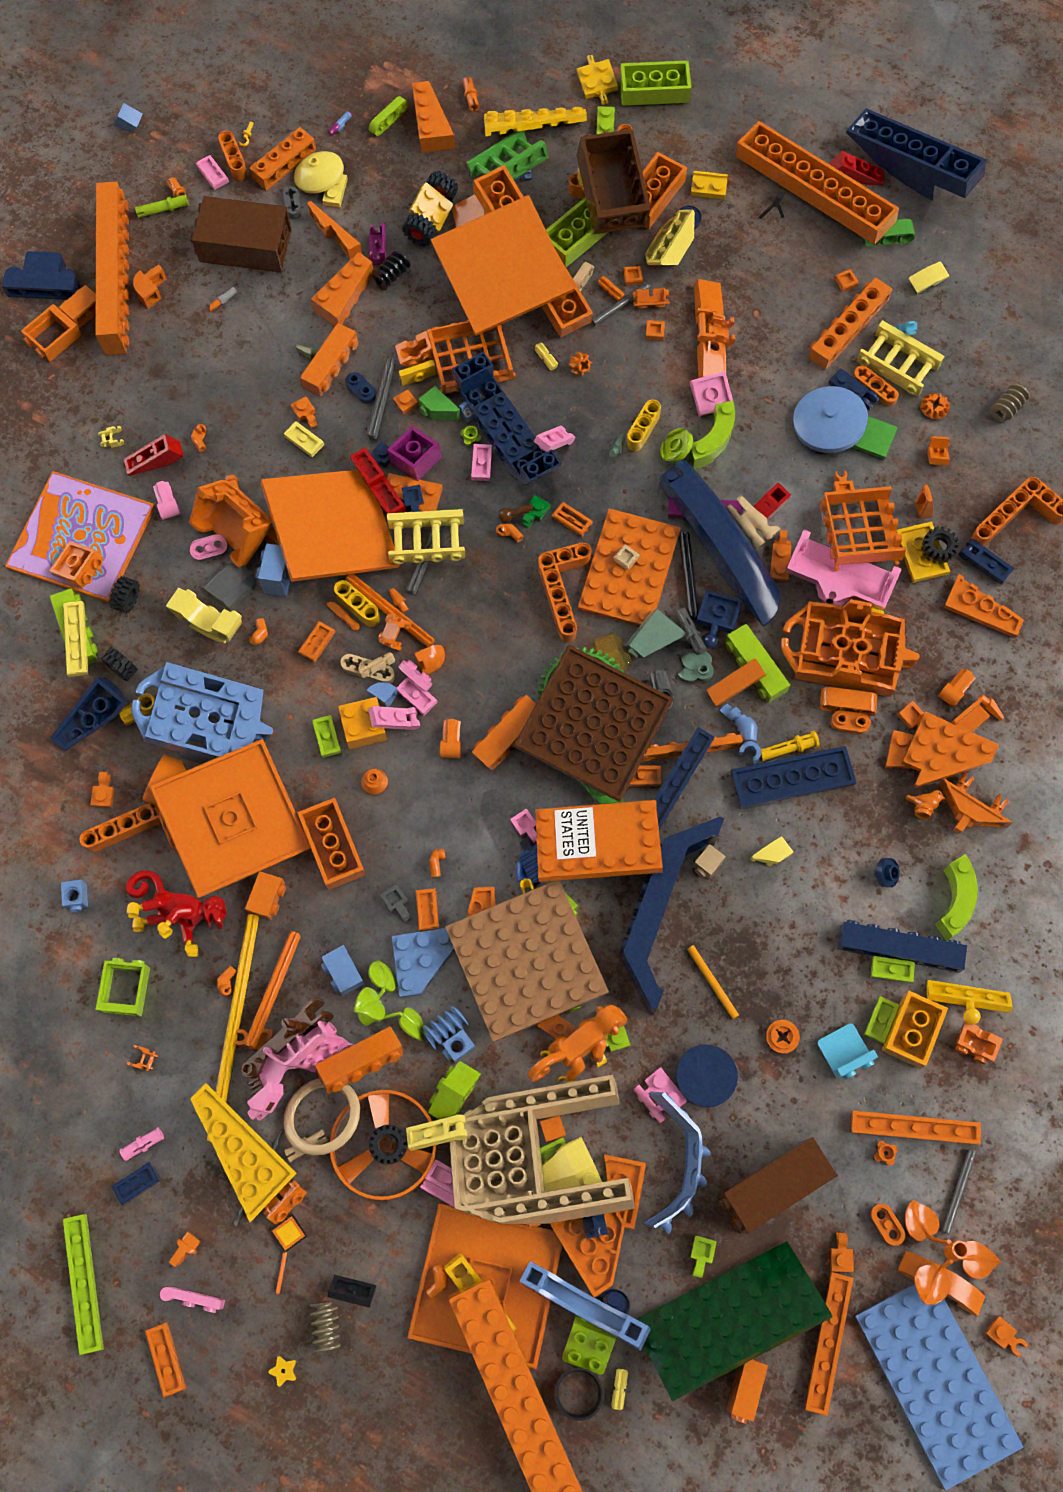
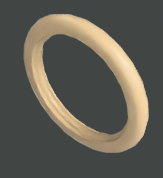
M318 1078L304 1084L293 1094L287 1104L283 1124L285 1135L295 1149L308 1155H325L339 1149L351 1138L359 1122L360 1104L358 1096L349 1084L340 1090L348 1100L350 1107V1117L347 1126L337 1138L322 1145L309 1144L297 1135L294 1128V1114L298 1104L307 1094L313 1090L324 1088Z

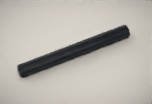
M681 532L679 540L687 611L691 620H696L699 611L689 532Z

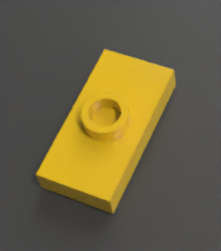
M433 360L399 371L402 386L413 382H420L425 378L436 375Z

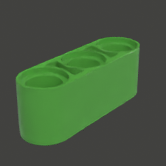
M896 220V223L875 245L864 239L865 245L878 246L912 242L915 239L912 220Z

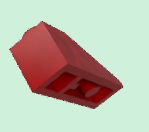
M164 434L124 458L127 475L131 476L171 465L184 456L180 441Z

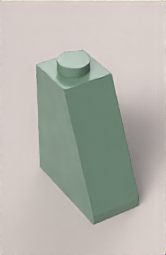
M658 609L651 610L625 647L629 649L627 652L634 658H643L683 637L686 632Z

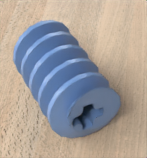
M453 1005L450 1006L451 1013L446 1010L443 1011L445 1018L437 1016L438 1023L433 1020L430 1021L431 1028L426 1025L423 1026V1034L434 1050H436L435 1042L442 1045V1037L448 1040L450 1038L449 1032L455 1035L456 1027L460 1030L463 1029V1022L469 1026L459 1009Z

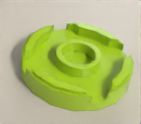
M677 428L666 436L667 439L665 442H662L660 448L661 457L671 464L684 459L690 452L693 444L692 434L684 428Z

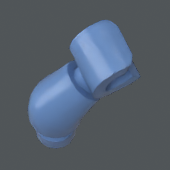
M729 704L724 705L720 711L731 722L735 721V725L738 727L737 730L742 734L743 745L739 749L738 756H743L745 751H752L755 755L752 758V763L756 765L761 755V749L756 744L758 730L756 722L750 716L747 717L745 714H740L741 710L737 707L732 708Z

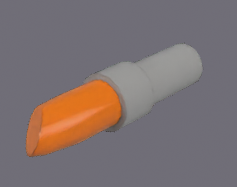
M232 287L224 294L218 296L209 305V312L225 304L228 299L238 293L236 289Z

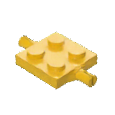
M588 55L586 59L589 65L577 68V75L585 98L600 97L602 105L608 104L609 101L606 95L618 90V84L610 61L607 59L595 63L593 55Z

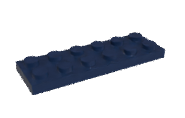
M846 746L731 770L740 809L853 786L857 783Z

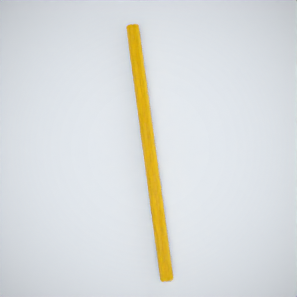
M248 914L216 1086V1093L225 1102L227 1100L236 1049L235 1041L238 1038L237 1030L240 1027L259 917L254 914Z

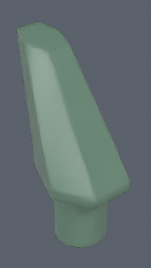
M622 433L610 448V457H617L621 453L625 434Z

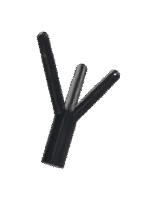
M778 192L775 198L769 197V200L773 203L759 216L760 219L773 207H777L781 218H784L780 205L784 197L782 192Z

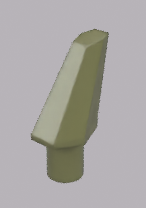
M296 344L297 351L310 359H313L319 351L314 350L310 346Z

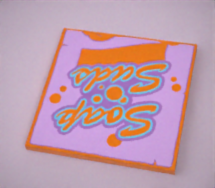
M52 471L5 567L8 570L65 589L72 588L74 592L109 603L111 599L109 597L112 594L111 589H114V583H117V579L124 575L156 506L153 503ZM69 541L93 548L104 557L102 567L96 569L92 575L91 583L86 584L83 589L71 585L67 580L56 577L49 572Z

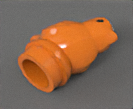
M939 790L916 797L906 796V800L915 805V816L925 820L930 819L933 810L939 806V802L946 799Z

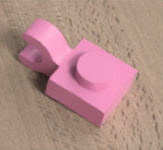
M525 809L511 818L510 822L521 837L527 834L533 844L536 845L537 834L534 830L536 828V821L529 811Z

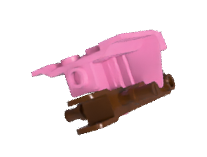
M313 998L301 1009V1012L295 1018H283L284 1020L281 1021V1025L284 1028L242 1065V1074L249 1078L250 1082L248 1085L252 1086L250 1090H254L251 1092L254 1096L247 1102L250 1107L247 1113L252 1120L257 1118L260 1121L267 1114L273 1112L283 1095V1084H280V1081L287 1070L301 1068L316 1073L315 1064L354 1045L343 1037L337 1036V1029L329 1022L334 1017L332 1013L324 1011L316 1017L315 1012L325 1003L323 999Z

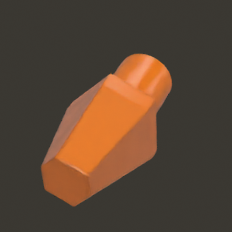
M394 588L390 589L389 593L394 605L398 606L402 613L408 611L409 609L404 602L406 599Z
M983 694L980 695L978 699L980 697L983 699L981 703L984 708L998 720L1002 721L1004 716L994 699L991 697L987 698Z

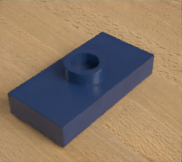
M148 1162L111 1187L121 1205H125L161 1180L151 1162Z

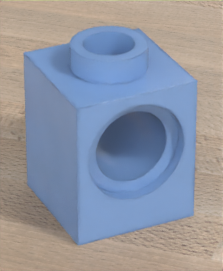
M83 880L61 882L62 906L65 909L69 910V912H80L82 908H88L87 884ZM78 893V898L75 901H71L72 895Z
M463 1029L442 1043L445 1048L442 1050L448 1061L452 1059L455 1063L476 1049ZM456 1042L463 1044L462 1051L458 1053L451 1050L452 1045Z

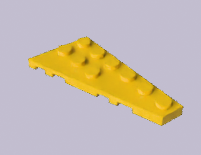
M573 107L572 110L556 108L549 111V109L542 108L538 111L524 109L521 112L506 110L504 113L488 111L487 114H484L485 137L491 136V132L495 131L499 132V134H505L509 129L518 132L542 128V124L557 126L560 121H563L565 124L587 121L586 109Z
M205 1083L190 1099L247 1218L251 1222L297 1173Z

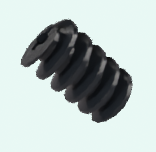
M393 251L382 264L377 266V269L372 271L375 283L382 290H387V285L391 286L392 281L395 282L397 277L402 275L401 272L404 273L406 268H410V261L401 252Z

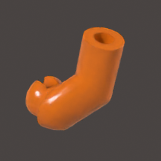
M500 524L496 527L498 535L512 536L516 542H520L524 537L512 524Z
M263 618L255 621L257 630L249 637L251 645L262 643L268 636Z
M231 965L217 979L218 992L222 996H227L231 993L230 979L237 973Z

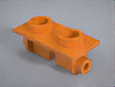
M654 288L652 289L651 296H649V289H636V291H633V299L636 300H633L632 303L637 308H647V305L665 307V304H670L669 300L666 299V297H669V289Z
M295 1180L289 1181L279 1192L283 1197L281 1201L275 1196L265 1206L263 1213L267 1216V1219L276 1225L283 1221L288 1213L307 1194Z

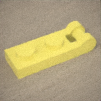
M456 1115L406 1128L408 1149L414 1151L454 1140L466 1139L467 1131L464 1129V1124L466 1123L465 1116ZM455 1126L456 1130L450 1131V1127Z

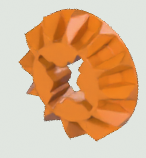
M932 392L922 398L920 408L928 418L941 419L948 414L950 403H948L947 397L942 396V393L935 394V392ZM937 401L938 406L933 410V404Z
M777 1020L766 1031V1041L770 1048L777 1053L787 1054L793 1051L799 1044V1031L790 1021ZM789 1031L786 1036L787 1042L784 1040L776 1042L779 1038L778 1032L783 1034Z

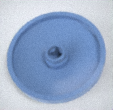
M835 386L818 388L806 394L798 402L793 415L794 431L799 440L810 449L823 453H836L854 446L863 437L868 422L867 408L861 398L848 389Z

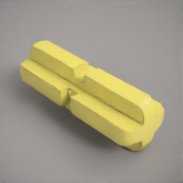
M539 343L535 345L536 353L542 360L544 359L543 362L549 370L553 371L556 369L558 362L549 354L544 344Z
M618 1368L616 1370L615 1390H613L611 1407L616 1410H622L624 1406V1389H626L628 1371Z

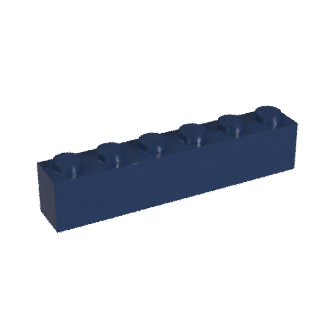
M847 920V922H843L840 926L838 950L915 962V965L956 973L965 970L967 945L961 944V941H942L937 936L922 937L917 932H908L906 934L901 933L896 928H887L885 930L880 929V926L875 924L860 925L855 920Z

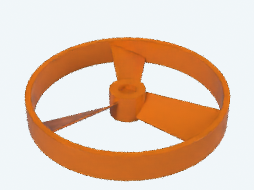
M377 1090L358 1097L359 1102L368 1098L375 1130L383 1125H389V1095L399 1096L411 1101L424 1113L428 1122H432L426 1110L416 1100L401 1092ZM349 1104L337 1117L331 1132L330 1142L336 1138L338 1127L350 1110ZM389 1136L381 1139L380 1148L383 1152L392 1153L396 1149L397 1144ZM437 1145L433 1146L432 1153L421 1150L410 1151L407 1147V1151L401 1160L422 1172L423 1176L409 1189L396 1195L384 1197L367 1195L350 1184L374 1160L369 1150L340 1167L337 1165L335 1151L330 1153V1157L338 1177L350 1190L360 1196L373 1200H392L411 1193L422 1184L435 1161Z

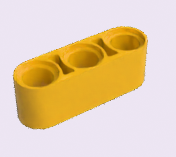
M649 400L645 403L628 431L626 444L630 451H639L657 424L661 412V404L657 400Z
M341 580L334 585L336 598L346 609L368 627H375L379 624L378 608L347 581ZM342 590H347V593L340 594ZM355 602H361L359 606L353 605ZM368 614H375L372 618L366 617Z

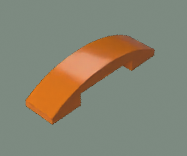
M905 1251L897 1271L914 1281L915 1273L920 1267L931 1265L937 1270L941 1265L917 1254ZM946 1268L943 1269L941 1274H944L950 1280V1291L947 1297L958 1302V1307L978 1317L985 1295L962 1277Z

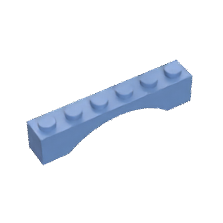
M531 1261L519 1281L528 1289L641 1351L650 1332L649 1326L584 1293Z

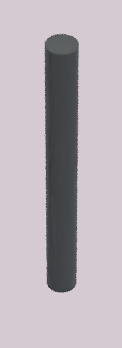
M646 282L637 289H650L651 287ZM633 292L594 317L591 323L596 326L634 300Z
M971 1149L967 1151L941 1230L946 1234L951 1232L977 1153Z

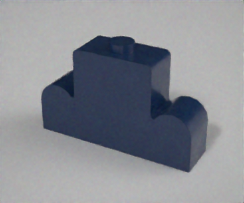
M28 251L25 255L23 270L14 266L5 271L2 288L7 297L68 300L80 289V284L74 272L66 269L61 253Z

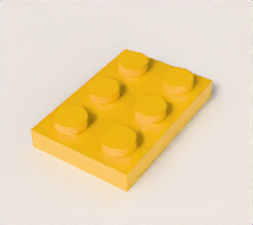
M932 522L896 530L897 534L902 535L900 547H906L903 558L912 583L950 573L947 562L943 561L942 564H938L937 560L936 563H932L933 559L927 560L928 555L924 556V550L921 551V544L930 529L934 530ZM935 540L933 542L934 547L942 550L939 540Z

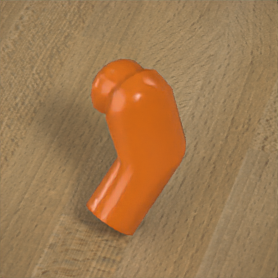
M198 424L191 435V440L198 452L206 450L203 442L206 427L203 424Z
M435 849L429 859L431 877L441 876L439 860L446 858L444 849Z
M436 1265L433 1268L434 1284L426 1291L432 1300L448 1285V1274L442 1265Z

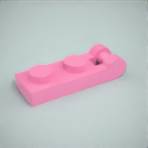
M558 426L537 435L534 442L539 445L540 449L548 452L551 449L554 450L566 444L571 445L575 440V436L572 433H567L563 426Z
M372 706L369 708L370 719L374 728L415 730L421 727L420 721L416 717L418 713L415 707L407 709Z
M165 1287L160 1292V1298L163 1301L178 1299L182 1300L181 1305L193 1308L195 1304L202 1305L204 1311L216 1313V1309H223L225 1303L224 1299L176 1287Z

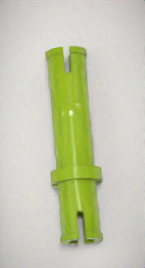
M184 194L136 206L135 210L138 218L168 210L172 212L176 208L189 206L187 195Z

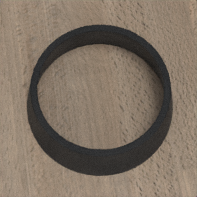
M570 1369L563 1373L556 1383L554 1390L556 1405L559 1411L571 1420L584 1421L590 1419L599 1411L603 1402L602 1384L599 1378L588 1369ZM576 1371L589 1374L595 1380L598 1387V1400L595 1406L589 1412L580 1415L568 1412L562 1406L558 1393L560 1383L564 1377Z

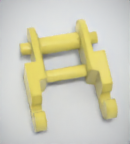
M114 426L108 427L105 431L99 432L98 436L102 438L100 446H111L113 448L124 445L123 439H120V442H118V440H113L112 438L114 433L122 431L121 426H117V429Z

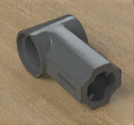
M657 670L651 673L652 688L673 698L667 672Z

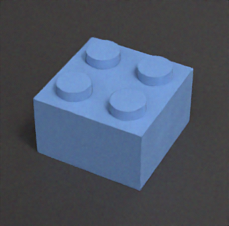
M266 543L265 550L261 552L262 564L257 569L256 577L259 579L264 594L287 597L291 580L280 545Z

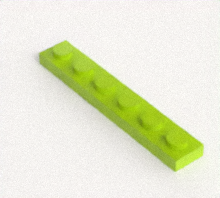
M87 1214L63 1219L75 1324L79 1355L104 1350Z

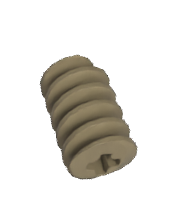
M1019 384L1010 385L995 404L990 407V413L993 418L1000 423L1010 420L1017 413V410L1026 403V400L1030 398L1029 391Z
M331 1302L310 1304L311 1308L316 1309L310 1316L317 1318L316 1321L311 1323V1326L318 1328L311 1333V1335L318 1337L317 1340L312 1342V1345L319 1346L313 1352L333 1350L340 1347L341 1343L334 1341L340 1337V1334L333 1332V1330L339 1328V1324L333 1323L334 1320L339 1318V1315L332 1313L338 1309V1306Z

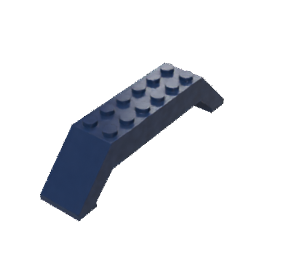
M717 817L664 839L663 844H660L663 872L648 873L647 878L650 880H645L640 894L643 900L638 899L633 913L636 919L631 918L626 934L629 935V938L624 937L619 952L623 954L621 960L648 1013L651 1015L655 1014L664 989L659 988L647 960L685 856L709 844L714 847L724 821L722 817Z

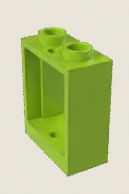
M112 958L111 961L105 960L96 1011L106 1014L142 1017L150 967L141 960H132V963L124 962V959ZM114 970L141 972L135 1005L108 1003Z

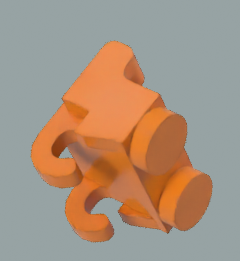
M390 613L385 618L386 626L384 631L379 634L378 640L383 645L401 651L402 643L395 640L400 628L408 629L412 622Z

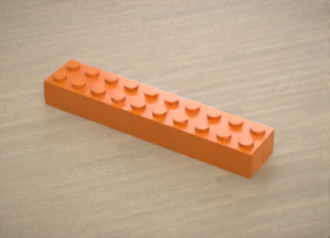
M758 121L737 142L736 157L872 244L875 245L896 223L899 211L897 206L764 123Z
M505 165L473 180V192L486 214L523 198L522 193ZM563 262L565 271L574 287V292L541 306L560 338L591 323L593 317L592 310Z
M118 182L96 183V337L105 355L127 354V346H129V337L127 335V331H129V322L127 320V316H129V307L127 305V300H129L127 285H129L127 274L129 262L126 259V255H129V248L126 244V241L129 240V233L126 229V226H129L128 215H126V211H129L128 201L124 200V191L120 189Z
M488 1276L449 1295V1302L531 1492H583L490 1277Z

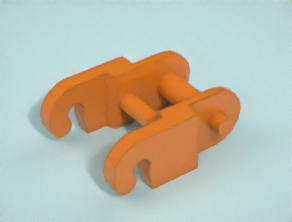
M134 1045L133 1048L142 1050V1058L140 1063L132 1064L127 1062V1065L142 1070L145 1067L146 1071H149V1069L153 1070L151 1065L154 1057H158V1055H155L156 1052L149 1053V1049ZM146 1054L150 1055L147 1065H144L143 1061Z

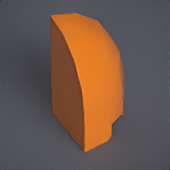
M433 645L414 653L421 671L427 675L439 669L445 660V651L442 645Z

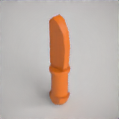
M332 601L327 603V606L342 621H345L352 630H359V623L354 621L349 616V613L339 604Z

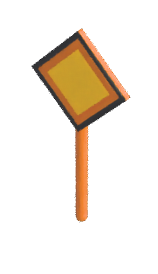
M293 1214L269 1230L283 1250L276 1287L277 1295L280 1294L287 1252L308 1237Z

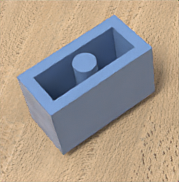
M344 945L322 956L324 963L321 966L326 975L331 974L333 981L330 983L336 993L340 991L342 996L364 985Z

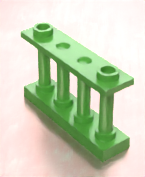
M518 131L469 160L467 165L471 178L479 174L485 175L491 172L488 169L494 165L498 166L497 168L505 165L514 180L548 159L549 156L544 141L540 140L536 144L531 145L526 140L525 132ZM522 147L526 149L520 154L516 153V151L521 149ZM508 156L512 158L507 162L502 161Z

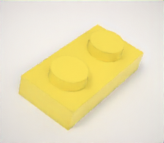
M342 174L340 180L333 187L325 191L323 197L324 206L341 207L348 180L347 175Z
M296 421L284 433L286 439L310 457H313L324 446V442Z

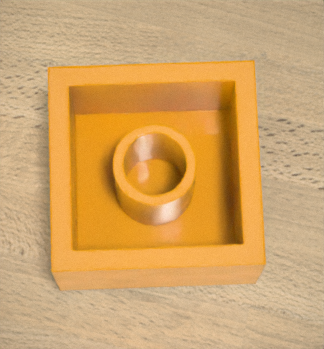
M377 697L338 706L349 750L387 741L385 728L372 727L369 708L379 706Z

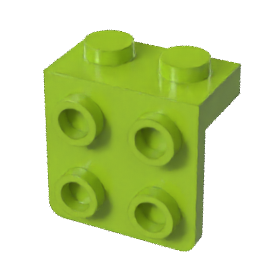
M575 1315L562 1359L564 1362L602 1375L605 1372L616 1337Z

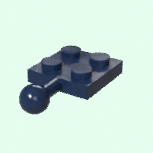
M706 590L696 624L710 627L709 633L702 640L707 649H713L717 646L718 639L716 634L718 630L727 633L734 631L743 600Z

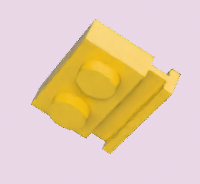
M693 171L690 196L725 200L728 174Z

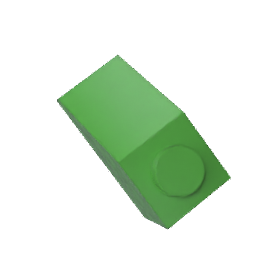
M436 386L419 398L420 412L431 420L458 421L460 419V409Z

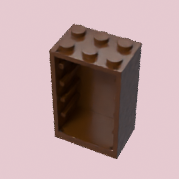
M621 129L617 132L606 131L597 135L587 134L580 137L576 156L593 233L600 234L644 227L651 208L633 129Z
M203 196L202 203H199L198 218H195V230L191 234V243L194 245V252L199 262L282 273L292 231L287 206Z
M811 1137L795 1145L718 1194L719 1200L717 1204L723 1213L727 1212L730 1216L729 1224L732 1229L740 1234H746L838 1175L814 1137Z

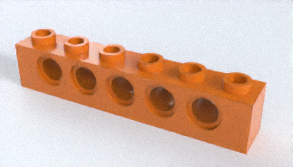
M876 277L871 283L867 282L862 289V293H857L852 300V304L850 306L846 305L841 312L842 315L839 318L836 317L832 321L831 327L822 332L818 341L815 340L811 344L808 358L826 370L889 300L893 289Z

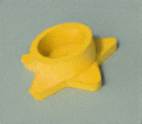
M278 1356L276 1366L268 1371L269 1374L276 1377L279 1387L286 1380H296L293 1372L296 1360L285 1361L281 1356Z

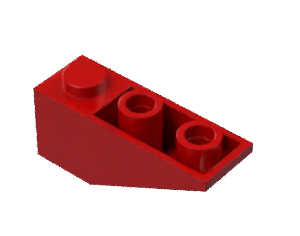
M842 151L829 162V165L860 184L880 186L884 184L883 169Z
M778 482L753 507L763 514L768 521L788 503L792 495Z

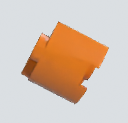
M427 331L416 335L413 341H404L395 346L400 364L407 368L434 359Z
M964 1021L956 1042L955 1051L964 1055L974 1056L973 1060L981 1064H985L986 1061L995 1062L1003 1039L991 1032L981 1030L975 1024L970 1025Z

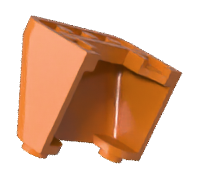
M219 480L198 487L189 524L198 532L204 533L213 530L216 534L224 536L227 544L235 550L231 553L230 560L238 568L249 563L273 523L272 518L235 485L226 480Z

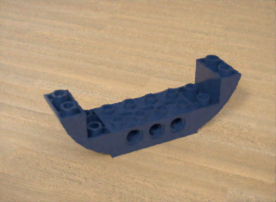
M484 351L452 368L458 389L464 402L469 406L474 422L489 444L492 445L493 450L510 474L521 483L529 484L562 465L552 449L545 452L534 442L536 437L495 380L493 364Z

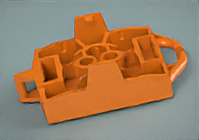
M852 599L844 606L809 601L804 608L789 618L783 628L784 634H790L791 628L796 624L803 626L799 652H793L789 648L788 638H781V649L795 672L794 679L850 690L872 692L891 697L895 690L901 668H913L920 658L918 653L905 648V619L872 612V603ZM822 643L830 644V647L822 646ZM837 643H842L845 647L841 648ZM860 646L864 651H859L856 647ZM869 653H877V656L870 655ZM804 659V660H809V661H814V662H820V663H825V664H830V665H836V667L825 666V665H820V664H815V663H810V662H804V661H802V660ZM862 671L872 672V673H874V675H873V674H868V673H862Z

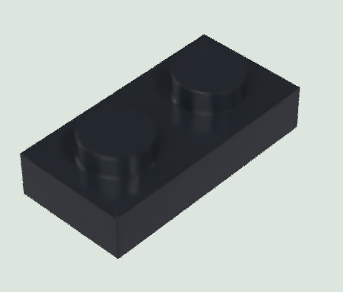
M334 1275L328 1290V1297L370 1308L377 1285Z

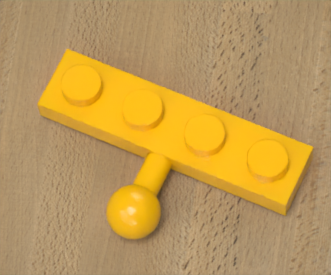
M927 980L926 983L927 999L966 1006L963 1018L970 1025L977 1024L981 1018L980 1012L975 1008L1011 1013L1013 1008L1011 995L1008 992Z

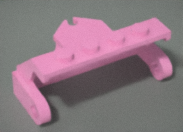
M803 530L786 572L816 584L815 588L818 592V597L823 603H826L827 599H831L834 605L842 606L853 599L872 603V608L883 611L885 609L901 568L894 566L892 571L889 572L870 563L839 565V571H834V560L830 558V547L810 540L811 532Z

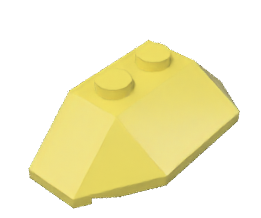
M679 210L675 213L676 216L669 219L660 228L644 254L648 265L679 264L694 239V210Z

